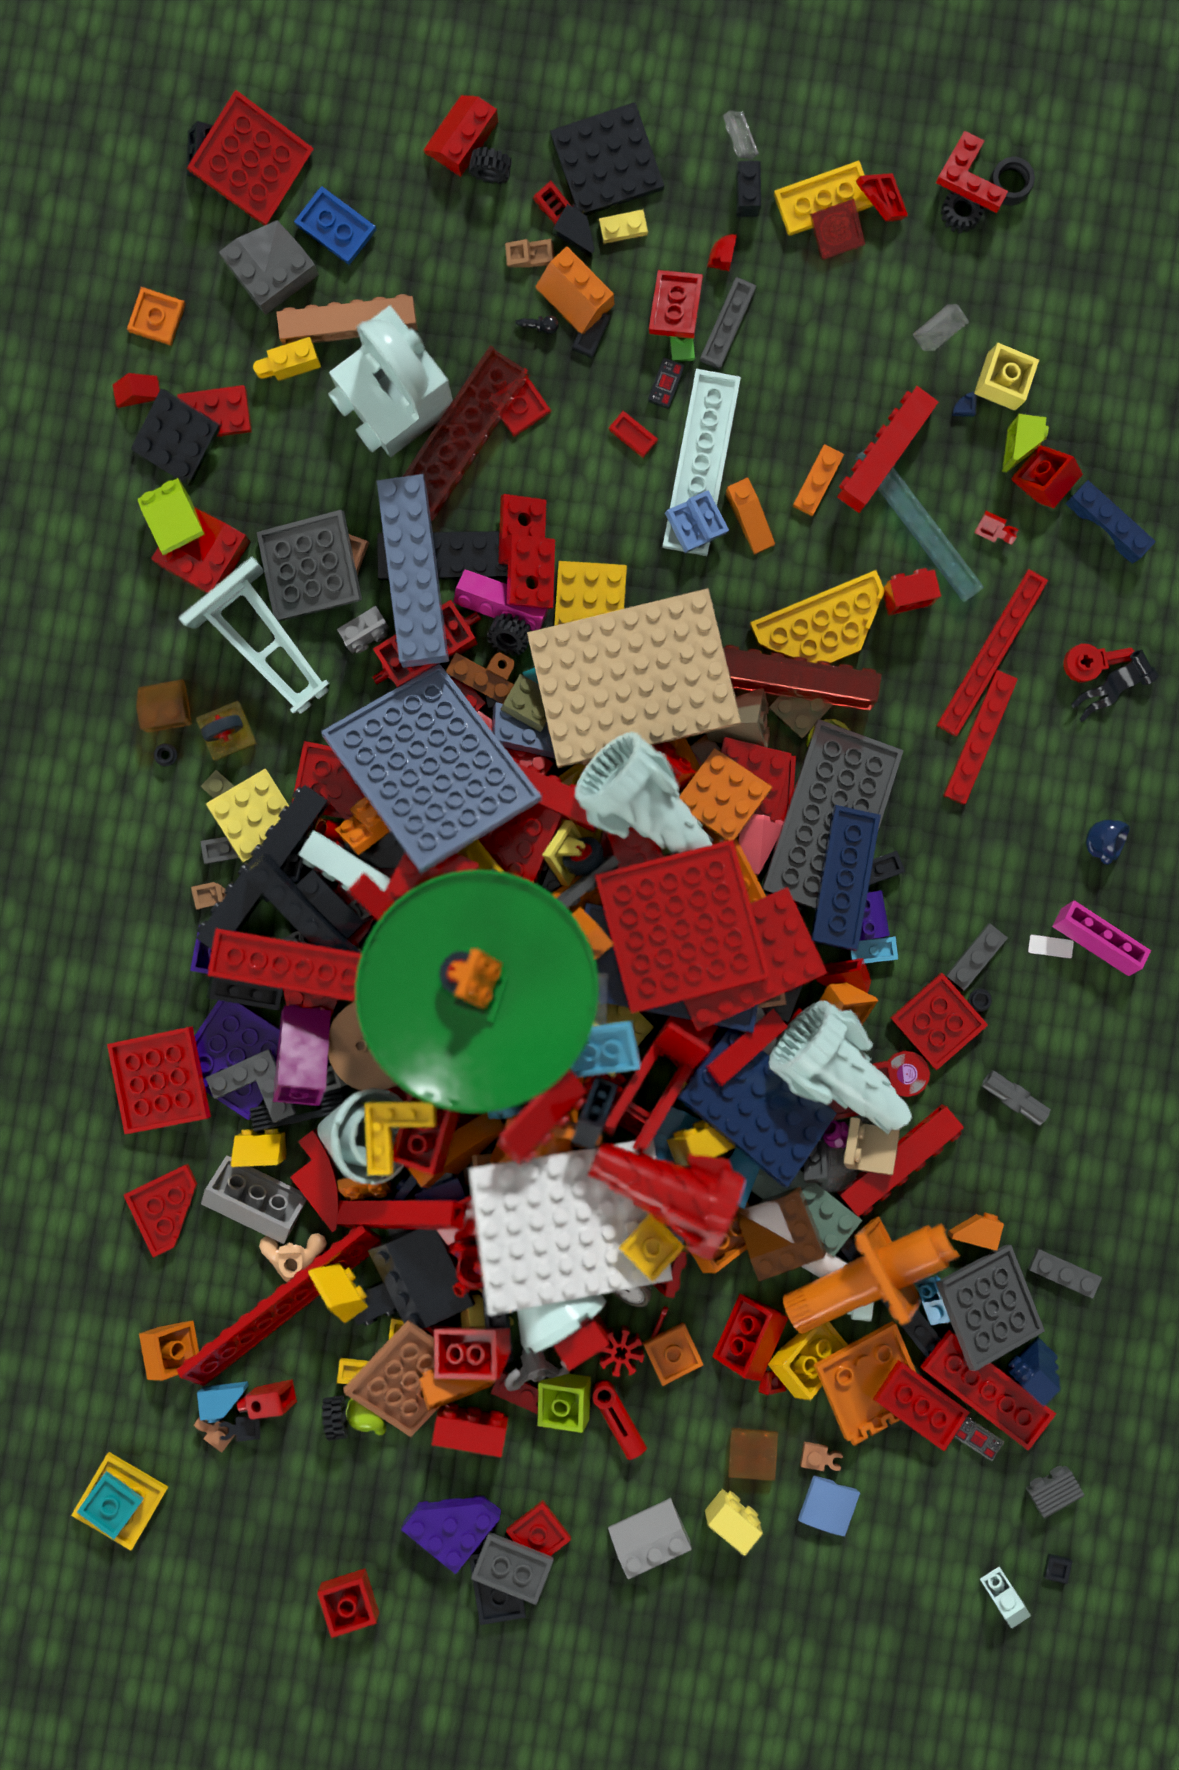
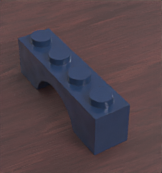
M1089 480L1065 503L1082 519H1088L1102 527L1113 539L1115 549L1131 564L1139 560L1156 542Z

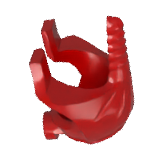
M451 1243L449 1251L458 1259L456 1267L458 1282L453 1286L454 1293L459 1297H463L469 1290L484 1288L478 1245Z

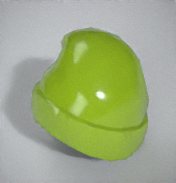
M352 1398L348 1401L346 1418L352 1428L362 1432L373 1430L377 1435L385 1434L387 1429L381 1417Z

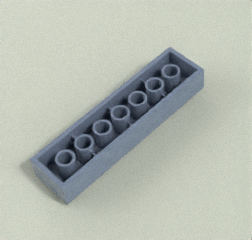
M423 474L378 480L377 487L400 663L403 668L449 662L426 481Z

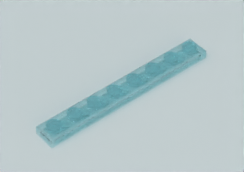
M864 451L855 457L856 461L858 459L864 460L867 456L863 453ZM892 467L879 485L878 490L962 601L966 602L984 588Z

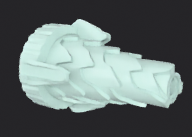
M625 733L609 742L594 756L581 774L575 789V797L587 811V821L592 825L607 832L618 834L622 838L628 836V827L632 826L643 837H650L663 850L666 847L673 854L713 845L712 841L714 839L701 828L703 824L691 814L687 805L679 798L680 794L677 792L679 787L664 755L656 753L637 733Z
M818 1001L799 1013L777 1039L769 1057V1067L790 1084V1090L793 1093L825 1104H829L834 1099L845 1109L849 1107L859 1115L866 1116L886 1134H889L892 1129L898 1130L907 1125L912 1118L907 1104L896 1094V1089L891 1086L887 1077L869 1062L871 1058L862 1051L871 1049L872 1043L851 1010L840 1011L827 1001Z

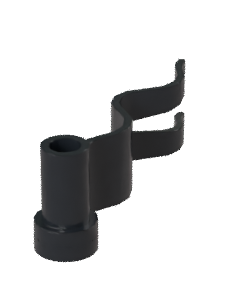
M1143 650L1133 652L1130 655L1132 662L1113 671L1108 675L1103 685L1087 690L1077 697L1071 704L1073 708L1088 698L1108 694L1085 709L1083 715L1079 718L1081 722L1085 721L1093 711L1114 704L1123 690L1139 682L1142 685H1147L1157 680L1159 675L1156 669L1150 665Z

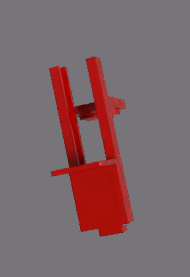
M668 1016L641 1060L640 1069L634 1072L620 1093L615 1105L610 1107L602 1130L611 1135L616 1126L619 1125L637 1137L631 1148L638 1153L644 1152L693 1068L710 1052L711 1048L707 1045L718 1026L710 1025L696 1031L692 1020ZM667 1053L670 1059L677 1060L675 1065L678 1069L657 1105L649 1113L634 1104L632 1099L659 1055L664 1056Z

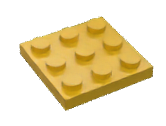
M559 561L554 626L624 609L627 565Z
M109 1452L71 1516L127 1549L132 1550L166 1493L168 1486ZM106 1471L144 1498L115 1539H112L77 1513V1510Z

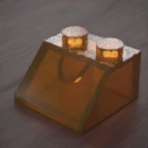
M183 679L138 688L136 708L141 730L148 733L192 724Z

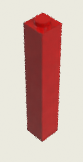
M339 1201L336 1224L347 1228L363 1225L369 1229L464 1230L467 1206L455 1201Z

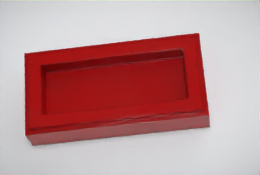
M624 411L620 413L609 427L610 432L642 458L647 455L658 441V438Z

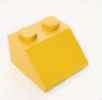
M278 1128L265 1129V1133H256L253 1129L241 1130L242 1134H238L234 1138L231 1167L279 1165L286 1160L285 1132H279Z
M340 1263L308 1271L329 1310L344 1323L368 1307L364 1300L367 1295L360 1285L358 1287L355 1285L354 1280L356 1276L349 1267L345 1269Z

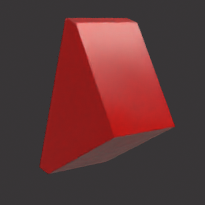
M128 373L112 384L117 408L155 401L160 391L158 377L153 375Z

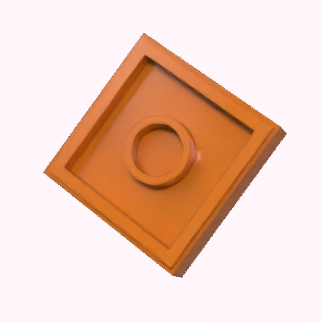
M141 287L127 330L172 346L186 303L183 300Z
M684 1322L643 1342V1346L662 1386L704 1365Z

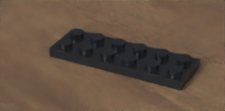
M499 531L433 532L438 579H460L465 569L488 578H508V565L498 564ZM377 533L378 579L389 580L384 534Z

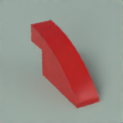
M315 1128L298 1141L312 1160L290 1178L329 1229L334 1232L339 1227L336 1224L339 1201H341V1192L338 1190L337 1183L339 1176L334 1159L318 1137L317 1128Z

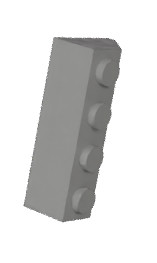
M226 1155L207 1185L201 1204L284 1244L294 1228L307 1199L300 1190L250 1166L231 1167V1157Z

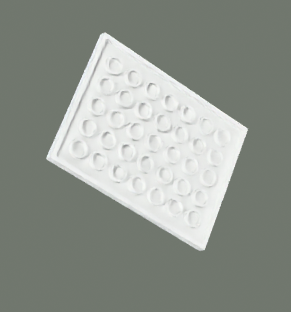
M652 1139L643 1153L656 1158L654 1140ZM635 1141L613 1144L639 1155L637 1151L631 1148ZM600 1146L595 1147L594 1150L587 1148L534 1157L530 1163L524 1162L521 1166L515 1161L468 1168L488 1315L672 1280L670 1264L654 1282H651L618 1249L648 1216L649 1212L633 1205L632 1200L613 1192L608 1188L607 1184L588 1176L591 1164Z

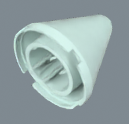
M369 1088L353 1094L324 1118L318 1125L317 1134L340 1170L348 1178L363 1184H380L397 1175L404 1165L393 1161V1174L367 1175L365 1103L404 1101L391 1091ZM392 1127V1150L399 1127Z
M602 1294L517 1310L521 1345L526 1353H530V1347L534 1353L541 1351L574 1332L580 1327L579 1323L585 1318L589 1317L591 1319L603 1308L606 1303L605 1298Z

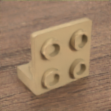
M851 1117L844 1158L846 1168L893 1175L900 1134L899 1129H892L889 1134H886L876 1125L863 1124L861 1119Z

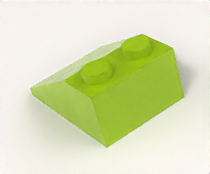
M178 478L173 481H167L161 487L148 491L138 498L141 511L163 555L204 535L191 498Z

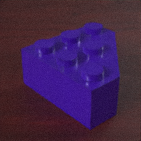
M484 1495L466 1499H444L439 1502L430 1503L428 1501L418 1502L405 1518L401 1530L456 1574L498 1522L501 1509Z

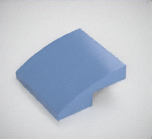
M709 490L693 496L687 502L672 507L665 512L685 553L729 531Z
M813 1476L798 1520L820 1530L845 1537L860 1492L855 1488L838 1485L833 1480Z

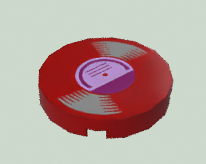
M901 1051L893 1054L888 1059L891 1061L896 1090L899 1096L911 1097L918 1095L926 1088L929 1082L930 1070L922 1056L911 1051Z

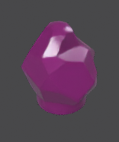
M832 1120L823 1134V1139L829 1147L845 1148L847 1146L848 1125L845 1122Z

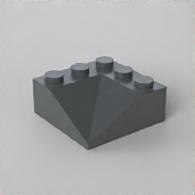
M278 220L236 238L219 251L225 264L265 315L319 275L313 261Z

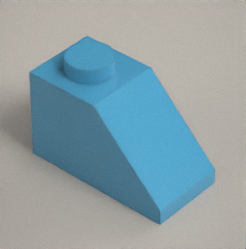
M248 1381L201 1387L197 1392L200 1421L207 1420L208 1423L221 1421L246 1390Z

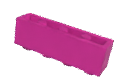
M466 569L457 584L453 601L454 604L493 618L501 614H505L507 617L508 613L512 614L513 618L517 615L519 616L518 620L524 619L526 621L525 625L529 624V630L532 631L542 628L549 610L507 605V584Z
M1075 900L1061 908L1052 926L1127 976L1143 969L1151 952L1150 949Z

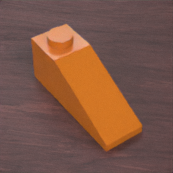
M747 477L728 486L725 495L754 555L774 546V539L749 478Z

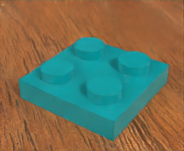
M106 1471L77 1510V1513L112 1539H115L144 1498Z

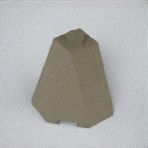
M764 688L735 697L741 724L706 732L709 741L721 744L723 738L727 737L768 747L770 728L767 727V714L769 713V707Z

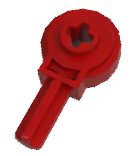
M1079 644L1066 653L1063 660L1064 670L1072 680L1086 683L1095 679L1101 671L1108 669L1109 665L1132 661L1130 655L1135 651L1130 647L1105 652V648L1097 649L1090 644Z

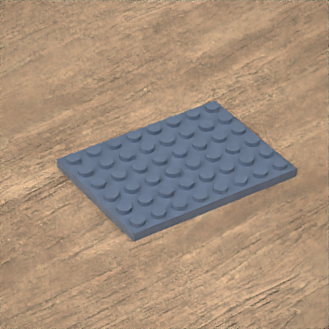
M440 664L321 731L323 738L420 873H423L542 801L539 792Z

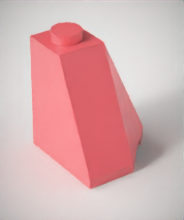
M753 814L738 835L737 840L756 877H758L779 837L784 821L775 820V823H773L769 816Z

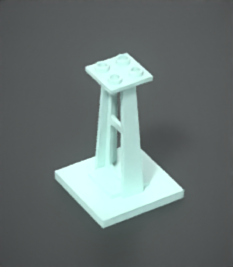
M251 557L181 615L179 619L185 626L197 629L208 619L294 706L290 711L292 713L298 711L302 714L311 706L309 702L315 696L317 699H320L329 691L327 686L330 683L327 680L323 682L320 680L251 585L255 579L264 573L262 567ZM241 595L246 597L275 636V640L261 652H256L221 615L222 610ZM278 647H283L309 681V685L302 692L295 693L266 663V657Z

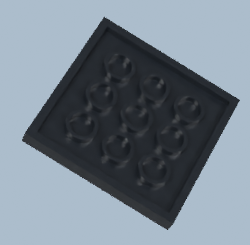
M635 102L550 130V136L574 205L583 209L584 215L588 216L664 190V183Z

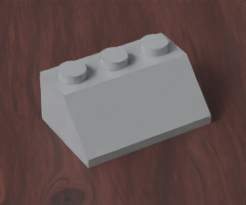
M671 1498L608 1527L618 1559L628 1579L692 1550L688 1534Z

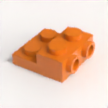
M366 797L359 800L349 809L353 816L343 821L335 829L337 834L357 855L390 832Z

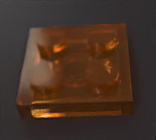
M731 1428L728 1476L732 1478L775 1481L778 1432Z

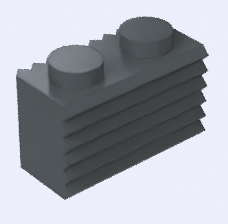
M1067 1466L1053 1468L1050 1471V1475L1036 1478L1030 1482V1486L1026 1487L1044 1519L1085 1496L1073 1473Z

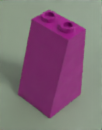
M299 1005L284 1006L281 1015L272 1102L320 1105L326 1089L331 1011L321 1007L309 1009L302 1008Z

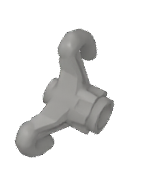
M530 1347L529 1354L522 1350L521 1360L523 1366L520 1370H513L507 1376L505 1387L508 1391H515L528 1380L538 1382L546 1377L553 1378L569 1374L571 1370L567 1369L562 1360L561 1365L563 1367L557 1369L546 1361L543 1350L534 1353Z

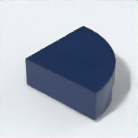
M975 392L968 393L957 401L953 408L952 416L974 417L976 415L977 395L974 394Z

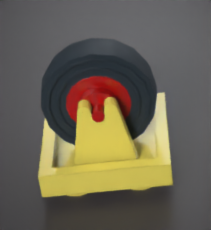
M565 820L542 856L561 885L569 886L575 875H585L599 867L604 858V850L597 839L582 837L573 821Z

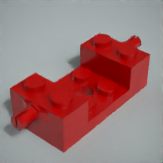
M451 600L443 604L442 610L448 656L450 657L454 653L461 655L478 644L471 632L470 626L481 620L476 611L464 618ZM395 634L373 648L382 662L384 670L372 676V678L378 685L389 677L398 688L439 663L403 668L399 660L397 637Z

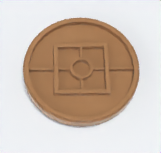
M356 1002L348 1005L337 1015L329 1030L328 1057L335 1073L345 1083L358 1090L369 1088L388 1090L397 1086L398 1084L383 1070L367 1046L359 1024Z

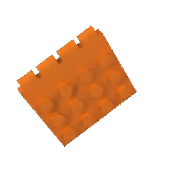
M893 1321L813 1364L842 1434L847 1441H851L853 1446L868 1439L867 1430L873 1436L888 1427L886 1420L891 1425L900 1420L873 1400V1397L896 1362L899 1360L916 1372L897 1324Z

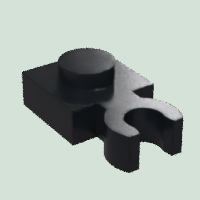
M249 1416L235 1418V1425L229 1422L218 1424L219 1427L225 1426L228 1428L227 1435L219 1436V1440H228L232 1435H236V1442L260 1439L259 1418L250 1419Z

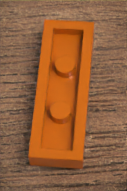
M825 444L823 445L793 507L810 516L814 515L844 456L843 453Z

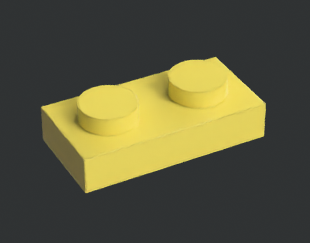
M643 210L599 218L603 244L648 234Z

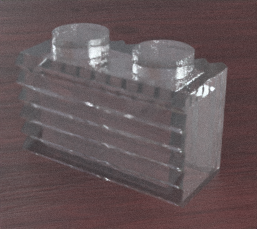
M949 304L914 332L913 336L923 351H936V348H940L943 342H947V339H950L951 336H954V333L961 330V327L968 324V319L957 304Z

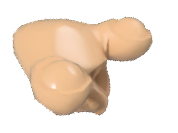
M317 1233L309 1237L307 1248L305 1249L302 1246L293 1245V1243L279 1247L278 1241L265 1236L260 1240L259 1248L280 1276L288 1282L294 1278L298 1271L304 1270L317 1256L325 1251L327 1242L323 1235Z

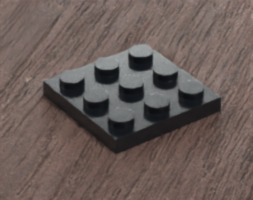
M160 389L131 450L175 478H178L186 485H192L222 425L169 391Z

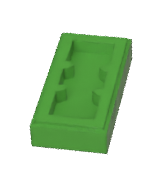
M670 336L672 361H695L693 338Z

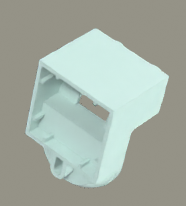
M388 306L371 320L363 321L356 327L362 347L329 372L336 388L329 392L328 395L344 417L354 410L362 420L363 424L356 429V432L369 450L374 452L382 446L391 458L453 411L455 407L448 379L425 351L424 345L413 329L409 330L393 308Z

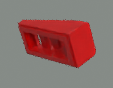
M552 181L533 196L534 201L554 224L557 223L562 214L560 213L556 216L554 213L561 206L565 208L569 204ZM551 192L553 196L545 202L543 198ZM557 199L559 203L551 209L549 205Z

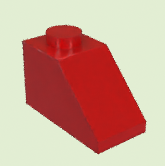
M863 958L824 964L827 974L816 978L817 982L826 987L831 984L848 983L868 993L871 984Z

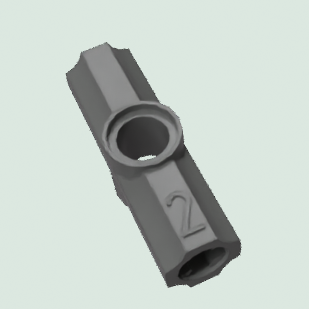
M993 1070L983 1080L981 1087L1001 1099L1004 1105L1017 1113L1020 1112L1033 1123L1040 1126L1048 1118L1051 1109L1030 1096L1031 1093L1016 1083H1011Z

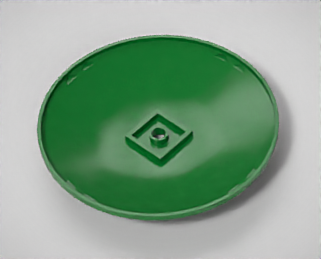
M466 870L438 876L420 884L398 899L384 913L368 937L358 965L355 986V1001L361 1031L367 1046L383 1070L398 1085L421 1100L438 1107L462 1112H490L517 1106L533 1099L555 1084L571 1068L585 1047L594 1025L599 997L598 974L592 948L584 931L570 911L556 897L531 881L516 875L491 870ZM473 948L502 963L500 976L494 984L492 997L485 1009L449 992L441 984L439 977L440 967L445 958L457 951L471 953Z

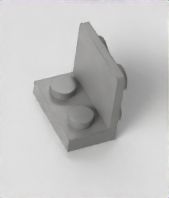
M376 606L337 629L344 640V644L352 654L355 652L359 654L369 647V643L374 640L376 642L383 640L388 636L387 632L391 631Z

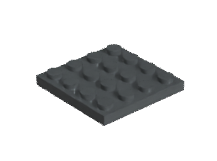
M343 510L257 532L272 612L278 622L362 601Z
M1004 1245L997 1249V1251L995 1250L936 1282L970 1371L982 1368L1045 1332L1012 1245Z

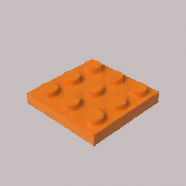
M714 748L679 798L687 805L691 814L705 827L726 841L732 839L735 841L769 794L772 786Z

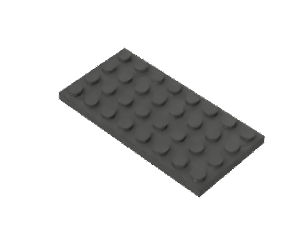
M819 719L816 721L762 886L764 892L773 894L788 887L795 903L816 910L834 806L839 805L881 815L880 827L904 750Z

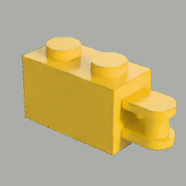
M310 337L267 350L268 357L257 360L253 365V369L259 378L264 379L275 375L278 381L321 368Z

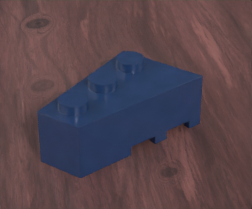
M1037 1336L1019 1356L1016 1355L1009 1361V1367L1006 1370L1043 1407L1060 1391L1059 1375L1056 1373L1058 1365L1055 1363L1058 1357Z

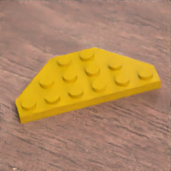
M874 570L750 622V627L758 645L819 669L861 650L885 590L877 571Z

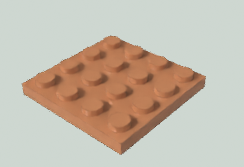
M408 1320L343 1388L345 1394L412 1437L438 1409L436 1408L428 1412L419 1383V1378L423 1377L422 1373L435 1368L434 1338Z

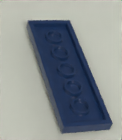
M839 805L834 806L811 934L813 942L852 951L858 950L881 815Z

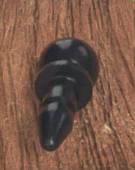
M551 315L544 318L539 316L538 320L522 318L515 321L516 325L523 328H537L538 332L544 331L546 334H554L559 328L557 318Z

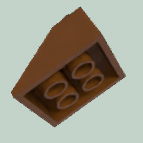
M800 1186L747 1205L744 1209H736V1215L749 1257L759 1281L825 1258V1247Z

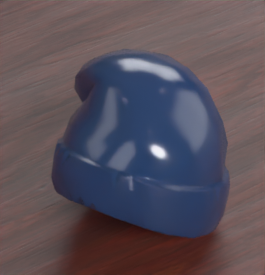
M1103 820L1095 823L1089 829L1086 837L1089 853L1094 857L1100 858L1101 862L1106 865L1112 863L1113 860H1117L1126 842L1130 826L1118 820Z

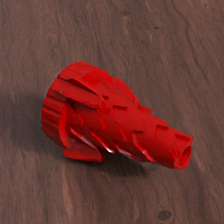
M601 1143L591 1164L588 1176L607 1184L610 1190L632 1200L633 1205L649 1212L654 1219L671 1227L673 1232L687 1240V1251L709 1261L722 1242L737 1209L745 1186L743 1175L733 1171L730 1161L724 1158L689 1153L687 1161L690 1167H685L665 1160H658L643 1152H640L638 1155L613 1144Z

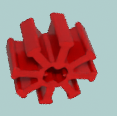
M625 1325L621 1326L622 1334L620 1339H617L613 1333V1328L610 1327L608 1335L612 1344L609 1343L608 1346L598 1352L608 1353L605 1356H600V1365L603 1369L615 1361L614 1367H612V1375L620 1377L621 1363L626 1365L629 1375H632L636 1372V1366L631 1362L630 1358L640 1360L641 1363L644 1360L643 1349H634L638 1345L642 1346L640 1335L636 1333L635 1337L626 1341L630 1330ZM621 1347V1349L623 1350L624 1347L625 1354L620 1355V1352L619 1354H616L617 1348Z

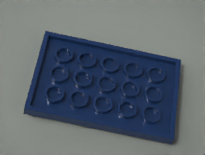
M727 1028L677 1098L784 1188L788 1187L837 1113L825 1103L807 1099L793 1093L790 1090V1084L769 1067L770 1056L763 1050L725 1084L720 1086L706 1069V1066L743 1034L737 1029Z

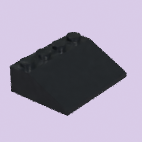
M408 1229L382 1238L368 1250L404 1324L409 1320L420 1329H424L476 1304L470 1291L463 1297H459L454 1293L453 1286L458 1282L456 1275L457 1265L447 1244L436 1229Z

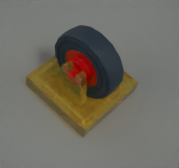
M239 701L196 718L214 761L257 744Z

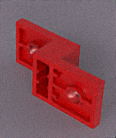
M509 494L501 495L498 564L508 565L507 605L542 609L553 608L555 539L545 538V499ZM520 514L527 518L526 526H522L519 523L518 516ZM527 577H531L535 581L534 589L527 587Z

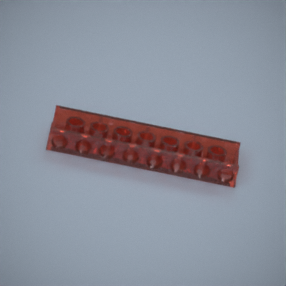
M491 345L402 476L423 474L427 486L431 524L530 377L529 371L526 368L523 369L496 351Z

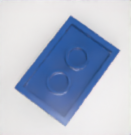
M322 186L294 221L297 227L348 265L352 263L376 231L375 225Z

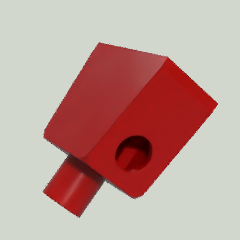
M293 1379L254 1388L245 1397L237 1400L238 1411H248L250 1419L283 1415L297 1402Z

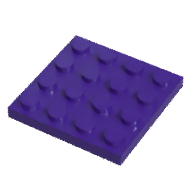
M218 1000L195 1035L206 1093L213 1097L206 1077L270 1049L275 1061H277L280 1028L243 1004ZM256 1081L217 1100L247 1120H251L249 1108L260 1106L264 1099Z

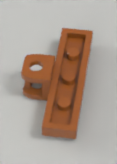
M500 652L491 658L486 669L455 653L446 669V673L449 676L501 704H504L514 684L507 681L513 670L514 660ZM499 661L504 662V669L498 667Z

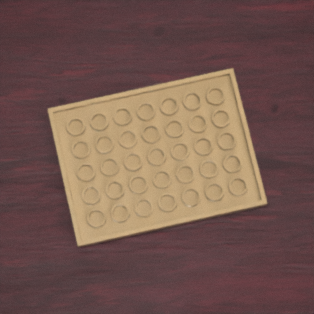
M709 589L527 632L558 768L592 760L609 742L625 733H637L652 746L741 724Z

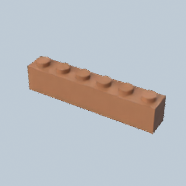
M400 294L395 296V298L389 299L376 297L372 301L352 300L347 304L332 302L327 306L321 307L308 305L304 309L284 308L282 311L277 312L279 338L283 345L308 337L311 338L313 343L359 338L356 327L363 321L371 320L388 306L393 308L409 330L418 331L413 296Z

